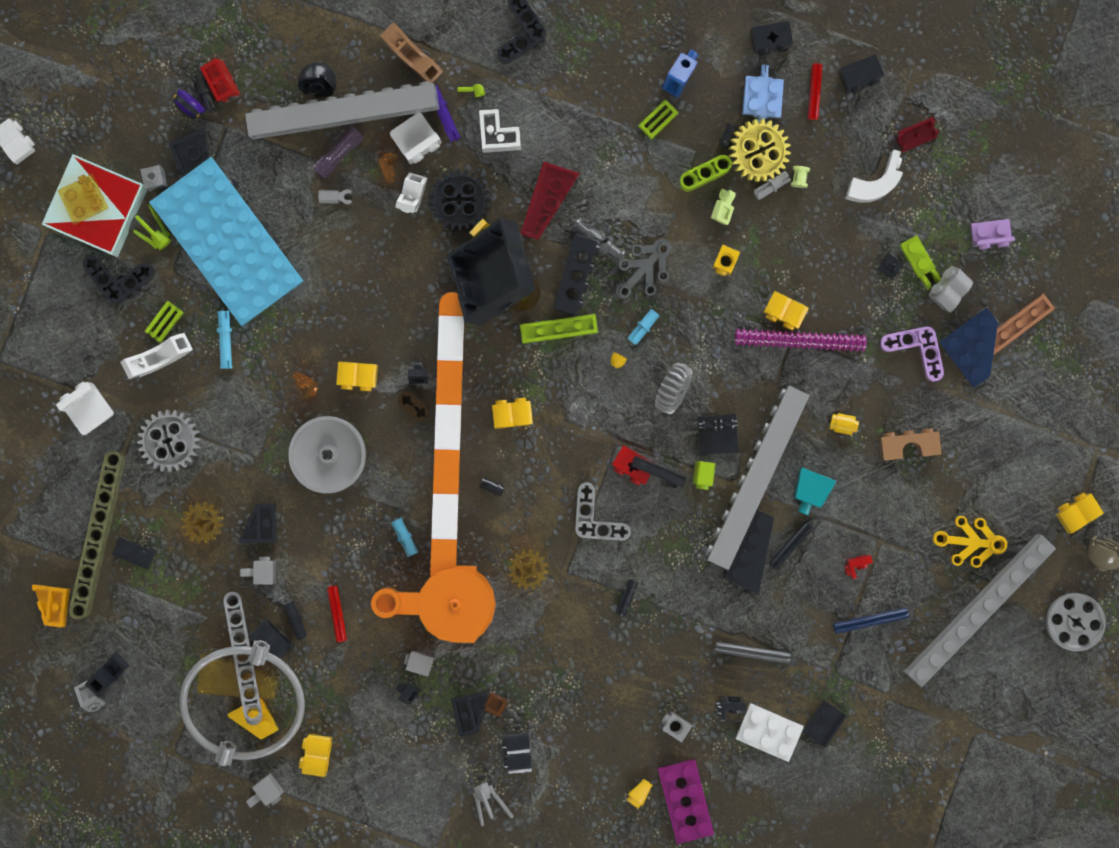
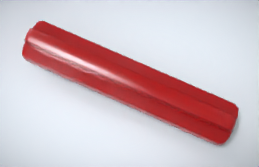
M813 63L811 70L808 119L817 120L819 117L823 65L820 63Z
M338 586L327 587L336 641L344 642L347 640Z

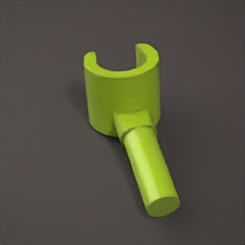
M476 84L473 87H458V92L474 91L475 97L485 95L484 87L480 84Z

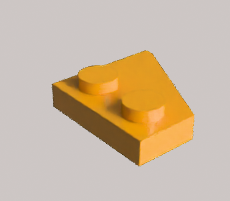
M32 585V590L36 592L38 598L37 605L42 613L41 617L44 625L66 627L70 589Z

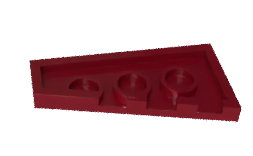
M543 162L520 235L539 241L579 177V172Z

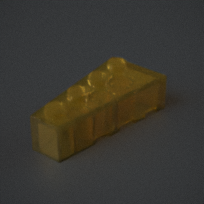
M202 653L200 656V660L207 656L209 653ZM218 658L204 666L199 671L197 693L241 697L235 663L224 658ZM254 670L259 698L275 700L278 697L280 678ZM244 673L241 679L249 680L252 675ZM247 692L244 697L253 698L255 693Z

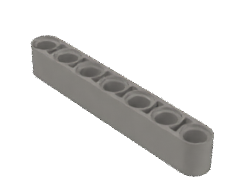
M229 592L224 597V607L231 646L250 647L241 597L236 592ZM230 600L238 601L235 606L228 605ZM234 618L241 619V622L237 625L231 623ZM238 636L245 638L241 643H237L234 640ZM235 654L233 657L244 717L248 724L257 725L261 722L263 714L254 666L248 659L244 662L239 661L238 657L242 654ZM244 673L252 675L249 680H242L241 676ZM247 692L255 693L252 699L244 697ZM252 710L259 713L255 718L248 717V714Z

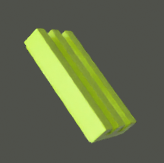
M665 99L638 127L652 140L679 112ZM666 105L668 108L646 128L645 125ZM670 111H672L673 113L653 133H651L650 130L653 127H655Z
M167 301L145 332L162 343L184 312ZM169 307H171L170 311L167 313V315L164 317V319L161 321V323L158 325L155 331L152 332L154 327L157 325V323L160 321V319L163 317V315L166 313ZM176 311L177 314L166 327V329L163 331V333L160 335V337L157 336V334L160 332V330L163 328V326L166 324V322L169 320L172 314Z

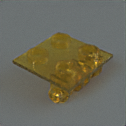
M93 174L88 176L81 175L78 177V181L57 190L73 225L109 209Z

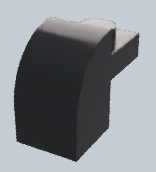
M115 652L90 677L85 685L99 698L123 676L130 665Z

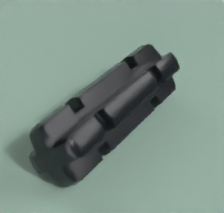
M631 579L627 580L625 585L627 588L624 589L619 601L620 606H617L616 614L623 617L627 615V607H630L635 594L633 591L638 586V582Z

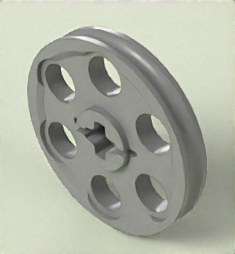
M1069 593L1060 596L1051 604L1046 615V628L1049 636L1058 646L1070 651L1090 649L1100 641L1105 631L1106 619L1101 606L1093 598L1084 594ZM1066 599L1073 601V607L1069 610L1064 607ZM1085 602L1092 604V610L1088 613L1083 610ZM1054 614H1059L1062 619L1057 625L1052 622ZM1069 617L1074 619L1079 618L1078 623H1080L1079 625H1081L1082 627L1076 625L1072 626L1073 621ZM1092 620L1099 622L1100 626L1097 630L1093 631L1090 628ZM1061 632H1067L1069 636L1068 640L1064 643L1059 640ZM1081 635H1086L1088 641L1085 645L1081 646L1078 643V638Z

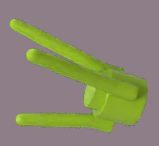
M149 203L148 207L162 232L159 230L154 232L138 215L135 216V219L152 236L149 239L137 230L133 232L151 244L155 249L162 250L171 242L169 238L171 235L165 229L155 209Z

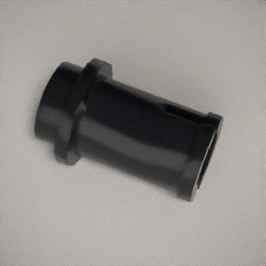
M727 123L724 134L719 139V145L727 149L733 146L730 140L734 139V132H737L739 128Z
M484 477L479 488L495 494V497H501L505 486L501 482L499 484Z

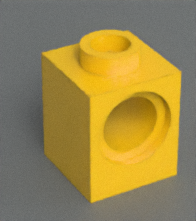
M722 245L712 267L716 269L715 273L722 276L730 275L740 252ZM721 258H729L730 266H723L720 262Z

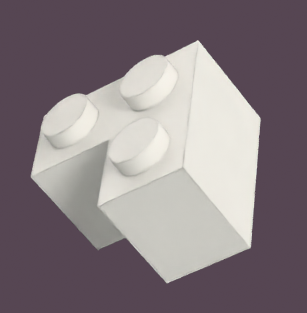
M499 109L479 111L483 153L521 150L519 127L500 128Z

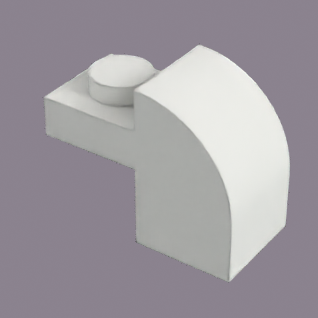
M409 172L405 178L402 193L396 202L395 208L406 213L417 212L424 194L427 178Z

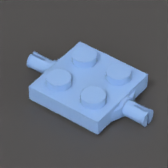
M761 65V76H746L744 82L742 115L757 118L758 123L761 119L781 118L784 80L768 77L769 65Z

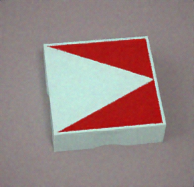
M72 154L42 225L118 258L128 235L131 221L137 214L147 189L139 182Z

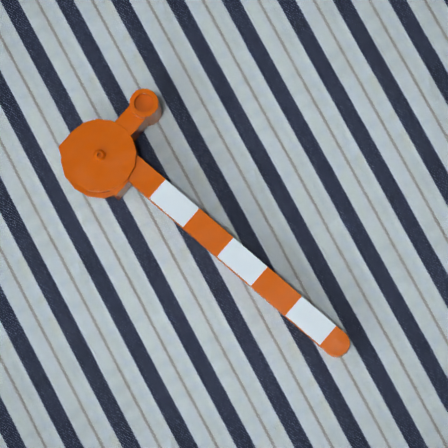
M450 292L443 295L439 303L430 578L420 592H400L390 587L382 588L372 597L371 607L374 613L382 618H390L395 614L419 615L427 631L438 639L456 643H474L492 622L496 605L493 589L485 576L476 570L477 566L456 565L464 318L458 294Z

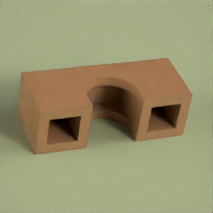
M933 428L921 429L922 433L914 434V430L902 431L903 435L895 436V432L883 433L884 437L878 438L881 461L903 459V448L907 443L916 445L919 457L941 455L939 432H933Z

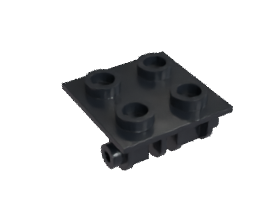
M736 414L698 417L700 455L739 452Z

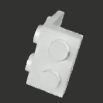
M421 113L415 114L390 132V136L410 165L413 162L421 161L425 154L429 151H435L442 143L437 133L433 131Z
M82 382L75 387L76 390L60 397V402L56 406L60 411L67 413L82 435H87L112 417L114 412L93 383Z

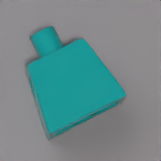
M800 468L794 492V498L801 501L797 512L808 516L812 505L821 508L833 489L836 480L805 468Z

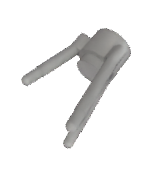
M485 782L473 788L474 793L472 794L475 798L481 826H484L480 801L484 802L490 819H493V814L487 799L491 798L490 793L508 816L513 818L512 813L494 791L492 785L488 786V783Z

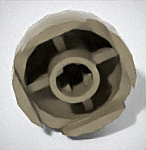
M1093 536L1088 546V557L1095 564L1094 567L1103 572L1105 570L1118 569L1119 543L1104 537L1103 541L1097 540L1098 536Z

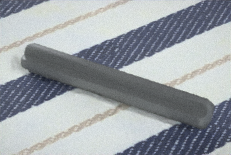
M716 642L714 649L716 653L789 663L791 654L787 652Z

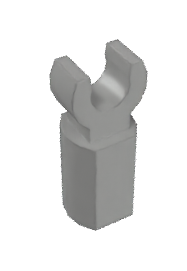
M349 189L339 192V190H319V203L343 202L346 205H350L352 201L345 200V195L352 194V191Z

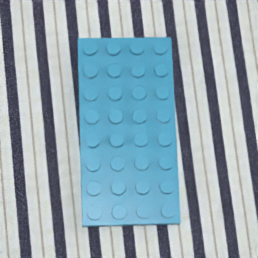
M212 157L149 202L241 326L248 323L303 282L298 272Z

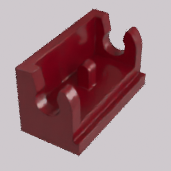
M934 117L897 132L895 138L902 153L937 138L939 130L934 127Z

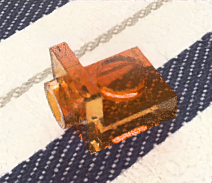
M392 152L385 153L378 159L387 184L394 182L393 176L396 175L393 165H388L398 160L397 154H392Z
M295 371L292 377L296 380L295 384L304 389L308 386L304 398H314L319 389L317 387L318 382Z

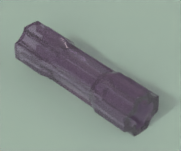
M352 126L326 156H323L313 168L326 179L335 170L336 165L365 138Z

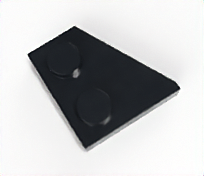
M276 504L255 505L239 543L277 542Z
M488 690L451 699L460 737L480 732Z

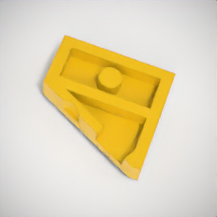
M261 696L259 698L263 716L259 724L250 725L246 722L242 706L227 714L229 718L259 739H263L279 730ZM252 710L249 712L248 717L255 718L259 713Z

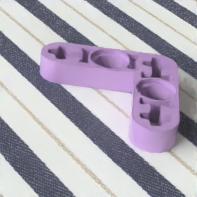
M931 327L892 333L881 338L880 347L885 352L919 346L926 378L931 382H935L943 377L944 370L937 337ZM924 330L931 334L928 342H933V345L923 347V344H927L926 338H922ZM905 334H909L913 338L910 345H906L902 340ZM896 336H899L898 342L901 347H898V343L891 345V348L884 345L887 338L890 341L897 340ZM927 349L935 351L934 359L929 360L926 358L925 352ZM937 361V364H934V369L939 371L936 378L933 375L930 376L932 365L927 366V363Z

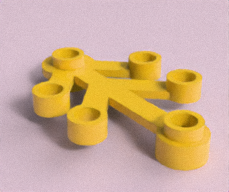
M957 516L954 522L957 527L963 529L969 538L948 536L944 531H937L932 537L933 543L941 547L946 546L948 543L968 545L959 554L951 556V563L956 566L961 565L963 560L979 547H986L987 549L979 556L971 557L970 565L975 568H979L992 554L999 555L1007 549L1006 539L1000 535L995 536L983 518L975 519L973 524L976 529H981L988 540L980 539L967 523V519L964 516ZM960 518L964 520L963 525L958 524ZM979 520L983 522L982 527L977 526ZM938 535H942V542L937 541ZM996 541L1000 543L999 548L994 547ZM956 556L960 558L959 563L954 562ZM975 558L979 560L978 565L973 564Z

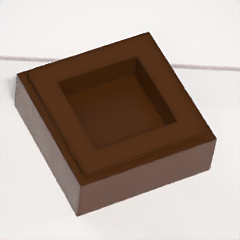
M491 691L486 701L485 711L500 718L508 699Z

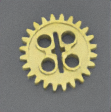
M757 119L752 120V124L746 122V128L740 126V132H734L737 138L730 140L734 143V146L729 147L730 150L734 151V153L729 155V157L735 158L732 165H738L735 171L742 170V177L748 174L747 180H752L754 177L755 182H759L760 178L762 181H767V176L769 179H774V174H781L779 169L786 168L782 163L789 162L785 155L791 154V152L786 151L790 144H785L784 142L788 137H782L781 135L784 130L777 131L779 125L777 124L772 127V121H768L766 125L765 119H761L759 123ZM762 133L767 135L766 143L761 140ZM745 141H748L751 145L749 151L744 148ZM772 142L774 143V146L761 151L759 154H754L747 159L745 158L747 154L757 151L759 148L765 147ZM771 150L775 153L774 160L769 158ZM754 158L757 159L759 163L757 168H754L752 166V160Z

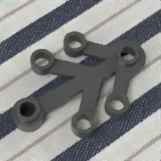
M658 239L653 245L633 244L630 247L631 254L635 256H640L642 253H652L647 259L627 260L621 258L618 260L617 266L621 270H627L630 267L639 268L625 283L621 282L615 286L614 292L616 296L622 299L629 297L631 288L644 274L645 286L643 291L649 296L654 295L656 287L653 285V264L657 259L658 271L656 278L662 282L668 280L669 273L666 271V257L671 252V244L665 239ZM662 245L665 246V250L663 252L660 251V247ZM638 246L639 252L634 253V248ZM622 261H626V266L622 268ZM662 272L665 273V277L663 279L660 278V274ZM651 286L652 291L648 293L647 289ZM623 288L627 290L625 294L621 293Z

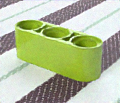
M720 155L682 174L679 186L686 192L703 186L727 174L732 166V161L728 156ZM724 161L727 163V168L720 169L717 163ZM707 169L710 172V176L704 178L701 176L700 171ZM691 178L693 185L686 186L683 183V179Z

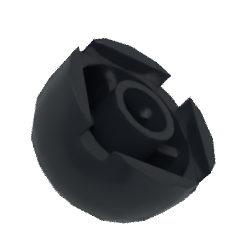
M310 63L301 70L298 88L304 94L308 95L310 92L315 93L314 97L326 98L332 96L336 90L337 77L333 69L325 63Z

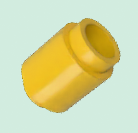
M840 413L837 415L832 414L829 429L837 433L852 435L853 432L857 433L859 421H856L855 416Z

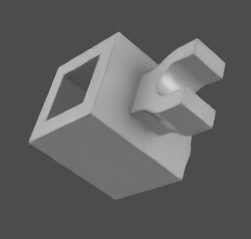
M259 557V560L254 561L253 568L240 569V577L253 576V584H275L276 560H271V557Z
M270 773L252 787L256 794L246 802L250 808L260 800L265 806L270 803L273 806L282 799L280 795L284 791Z

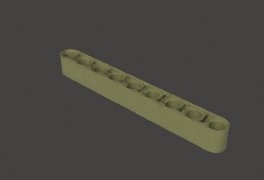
M108 452L103 460L69 608L70 616L74 619L86 618L92 610L125 466V456L121 452ZM113 455H116L119 459L116 465L111 463ZM110 473L114 476L112 484L107 482V476ZM105 492L110 495V500L107 503L102 499ZM100 511H103L106 515L104 521H100L98 518ZM96 530H99L101 532V538L99 540H96L94 538V532ZM91 549H95L97 552L95 559H92L89 555ZM88 567L93 572L90 578L85 574V570ZM83 586L88 589L86 597L81 594ZM78 605L82 606L84 609V613L82 615H79L77 613Z

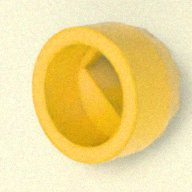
M613 352L610 362L615 368H620L625 364L627 358Z

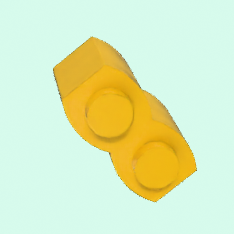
M774 291L763 313L766 314L765 318L772 322L778 320L784 323V328L793 331L794 329H799L809 308Z
M338 362L336 385H341V389L352 390L353 386L360 387V391H371L377 385L378 365Z
M526 398L515 399L514 403H507V400L495 401L496 405H492L495 429L533 425L531 403L526 401Z
M1081 493L1074 498L1075 502L1072 504L1066 503L1058 508L1059 512L1056 513V516L1068 534L1074 533L1104 513L1092 494Z
M308 734L307 738L303 739L302 749H305V755L301 757L299 763L302 774L320 777L327 775L332 737Z

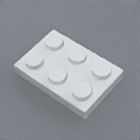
M750 703L735 739L789 762L804 726Z

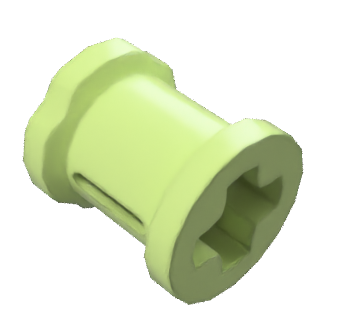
M793 166L794 177L791 186L807 188V173L810 172V168Z

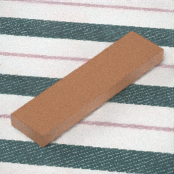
M1045 294L1040 295L998 327L993 355L1055 309Z

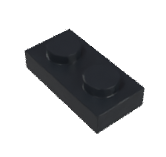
M119 537L112 555L149 569L156 551Z

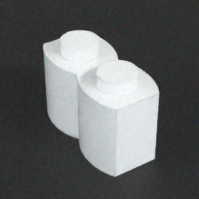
M8 118L0 124V146L13 163L19 164L35 152L32 147L35 144L28 135L25 137L22 134L23 128L16 120L13 122Z

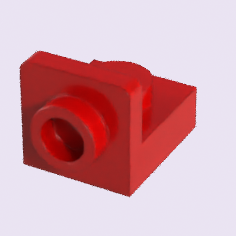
M867 554L846 559V565H844L846 575L850 576L851 579H857L854 567H857V570L868 568V564L873 563L871 555Z

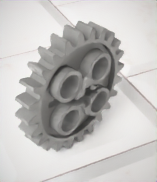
M166 410L165 415L162 411H158V417L152 414V421L145 420L147 427H140L144 430V433H138V436L143 437L142 440L137 441L138 444L143 445V447L138 449L145 452L142 458H149L147 464L154 462L153 468L157 469L160 466L161 471H165L166 467L168 472H172L173 467L180 471V465L186 468V461L193 462L191 455H198L194 449L200 448V446L196 445V442L201 441V439L195 436L200 431L193 430L196 424H189L191 421L190 417L184 420V413H181L178 417V411L175 410L172 415L170 410ZM174 424H178L180 428L177 434H173L171 431ZM163 425H166L167 434L163 428ZM158 429L161 432V437L155 440L153 433ZM168 437L173 439L170 444L165 442L168 440ZM183 442L185 450L180 453L177 450V445ZM161 448H165L167 451L165 458L159 456Z

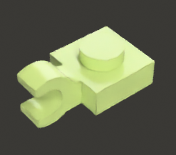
M721 189L719 193L721 200L716 201L711 218L723 225H728L734 210L731 203L735 198V192Z

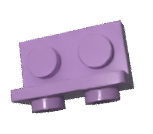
M1010 219L970 224L973 247H979V250L991 248L990 245L998 244V247L1010 246L1009 243L1015 241L1014 236L1012 237Z

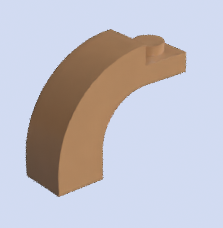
M392 23L380 35L388 48L422 80L433 83L443 72L435 61L416 47L395 23Z

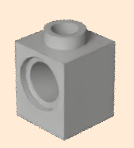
M160 165L140 169L145 189L154 191L168 188L164 168Z
M412 650L411 654L407 653L404 664L407 665L406 670L429 676L435 656Z
M672 711L669 715L666 714L661 721L663 725L661 727L662 730L680 742H683L692 727L691 723ZM673 721L680 723L678 730L670 729V724Z

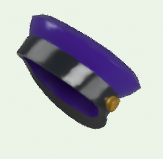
M178 89L177 95L173 98L175 106L182 114L190 119H196V117L200 116V113L205 112L204 106L195 97L182 89Z

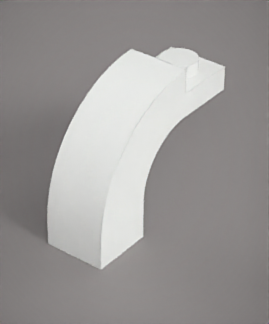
M893 150L890 153L884 175L879 180L869 182L853 178L850 181L845 199L862 203L872 202L888 194L897 185L903 172L896 170L900 168L902 158H900L901 152Z
M185 333L168 338L153 349L126 358L120 363L129 379L137 376L142 377L173 363L193 349Z

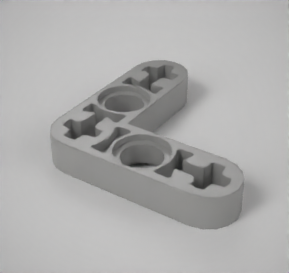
M588 482L581 484L578 488L575 526L577 535L582 538L620 541L628 539L631 529L627 524L593 521L595 488ZM585 485L592 489V493L588 494V499H592V503L580 502V498L584 499V493H581V489H584ZM585 504L591 508V512L587 516L580 513V507ZM582 524H586L588 528H592V524H596L594 529L595 536H591V531H587L585 535H582L578 528L582 527ZM606 525L609 532L606 536L598 534L599 526ZM611 525H615L614 530H620L621 526H624L628 533L624 534V537H620L618 533H614V537H610L612 532Z

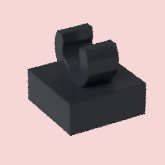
M887 253L876 270L893 280L904 263Z
M414 362V369H408L409 384H428L427 369H423L422 362Z
M399 683L396 687V690L401 693L398 699L404 704L411 705L421 691V688L411 683L408 685Z

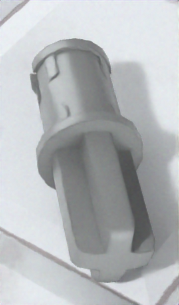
M783 171L774 179H767L765 184L754 190L755 197L760 200L772 192H777L778 188L791 181L790 178H787L789 175L786 171Z

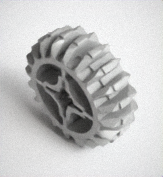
M678 362L672 365L656 395V408L668 414H672L678 409L691 382L693 374L691 368Z

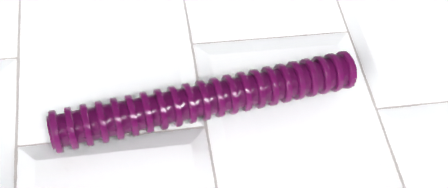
M736 329L734 342L736 346L739 344L751 346L752 344L754 347L757 345L769 347L771 345V347L777 346L778 348L789 346V348L795 347L798 349L801 347V349L807 347V349H810L812 347L814 350L817 348L819 350L831 348V350L837 349V351L849 349V351L855 350V352H858V350H861V352H864L867 339L865 335L860 337L859 335L853 336V334H850V336L844 334L842 336L841 334L835 335V333H832V335L820 333L819 335L817 332L814 334L802 332L800 334L799 332L793 333V331H790V333L784 331L782 333L781 331L775 332V330L772 332L760 330L759 332L757 329L754 331L751 329L748 331Z

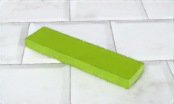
M595 314L520 324L522 344L598 333Z

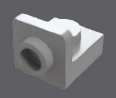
M85 681L74 687L80 707L88 712L97 711L106 704L105 700L101 697L98 698L85 685L87 682Z

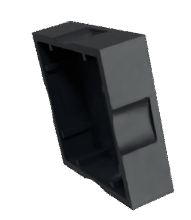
M500 218L482 230L475 238L463 243L447 254L452 277L457 286L464 322L481 326L535 291L516 222Z

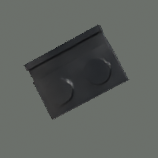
M822 700L802 732L826 748L847 716L825 700Z

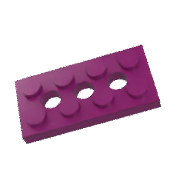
M695 759L659 767L658 772L676 843L680 844L714 835ZM680 777L685 778L687 781L686 785L682 788L676 786V780ZM682 797H690L691 804L689 806H682L680 803ZM687 816H695L696 822L693 825L686 824L685 819Z

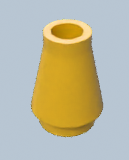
M643 779L627 794L626 800L639 809L640 806L644 805L653 785Z

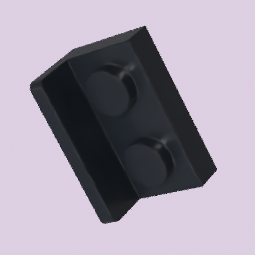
M719 695V701L715 703V712H717V716L720 717L721 721H726V710H729V713L740 714L741 711H746V702L740 696Z

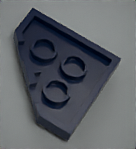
M987 307L940 341V344L974 388L990 377L998 322Z

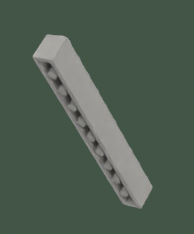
M425 81L419 83V86L413 87L407 84L400 86V89L393 90V88L389 87L381 89L382 92L376 93L374 91H365L363 95L346 94L344 98L339 99L337 97H327L325 101L320 102L318 100H309L307 104L290 103L288 107L283 108L281 106H271L269 110L264 111L262 109H253L251 113L245 114L248 136L252 139H260L439 110L437 89L434 83Z
M791 386L781 389L778 395V399H780L778 406L774 405L771 410L770 416H772L770 423L766 422L762 430L764 436L761 441H757L754 447L756 453L753 458H749L745 468L748 469L746 475H741L737 485L740 488L737 493L734 492L731 496L729 503H732L729 511L725 510L721 518L724 522L721 528L717 527L713 535L716 539L713 545H709L706 550V560L729 570L810 395Z
M1036 534L905 669L904 673L918 686L923 687L1056 548L1043 535Z

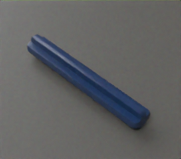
M906 608L834 623L833 629L838 634L907 619L909 614Z

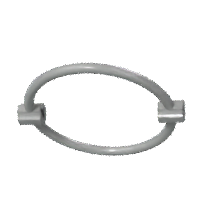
M254 641L252 647H227L208 654L192 667L182 684L179 703L183 722L191 736L200 745L217 754L215 761L221 766L231 765L232 759L251 760L273 754L294 737L302 723L305 699L301 684L295 673L284 661L269 653L270 645L265 641ZM246 654L249 655L248 661L253 665H264L267 660L281 669L291 681L297 698L296 716L285 736L267 748L252 752H235L237 746L233 742L221 741L218 747L204 738L190 718L187 698L193 679L210 662L228 655Z

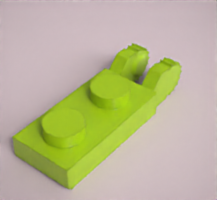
M917 235L899 245L917 278H920L927 290L932 288L930 281L925 276L928 272H930L936 283L941 281L938 272L935 270L936 267Z

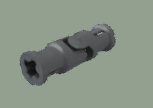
M580 218L570 231L571 233H579L592 238L596 237L595 239H598L597 244L600 245L598 252L614 260L616 265L618 260L623 258L626 250L618 248L613 244L612 240L605 237L595 228H590L584 224Z

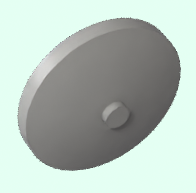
M323 416L306 422L296 431L289 446V464L294 476L302 485L319 493H336L350 487L360 477L366 463V447L361 434L349 422L337 417Z

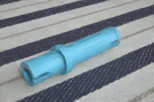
M217 311L220 369L233 368L230 311Z

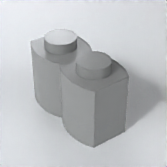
M951 266L945 270L941 281L932 287L929 297L943 310L951 312L957 307L961 298L970 290L973 281L962 270Z

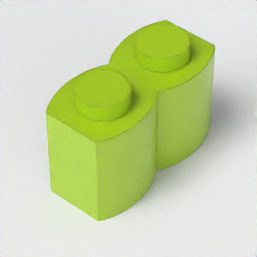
M695 461L692 484H696L697 489L708 490L709 486L713 487L716 463Z

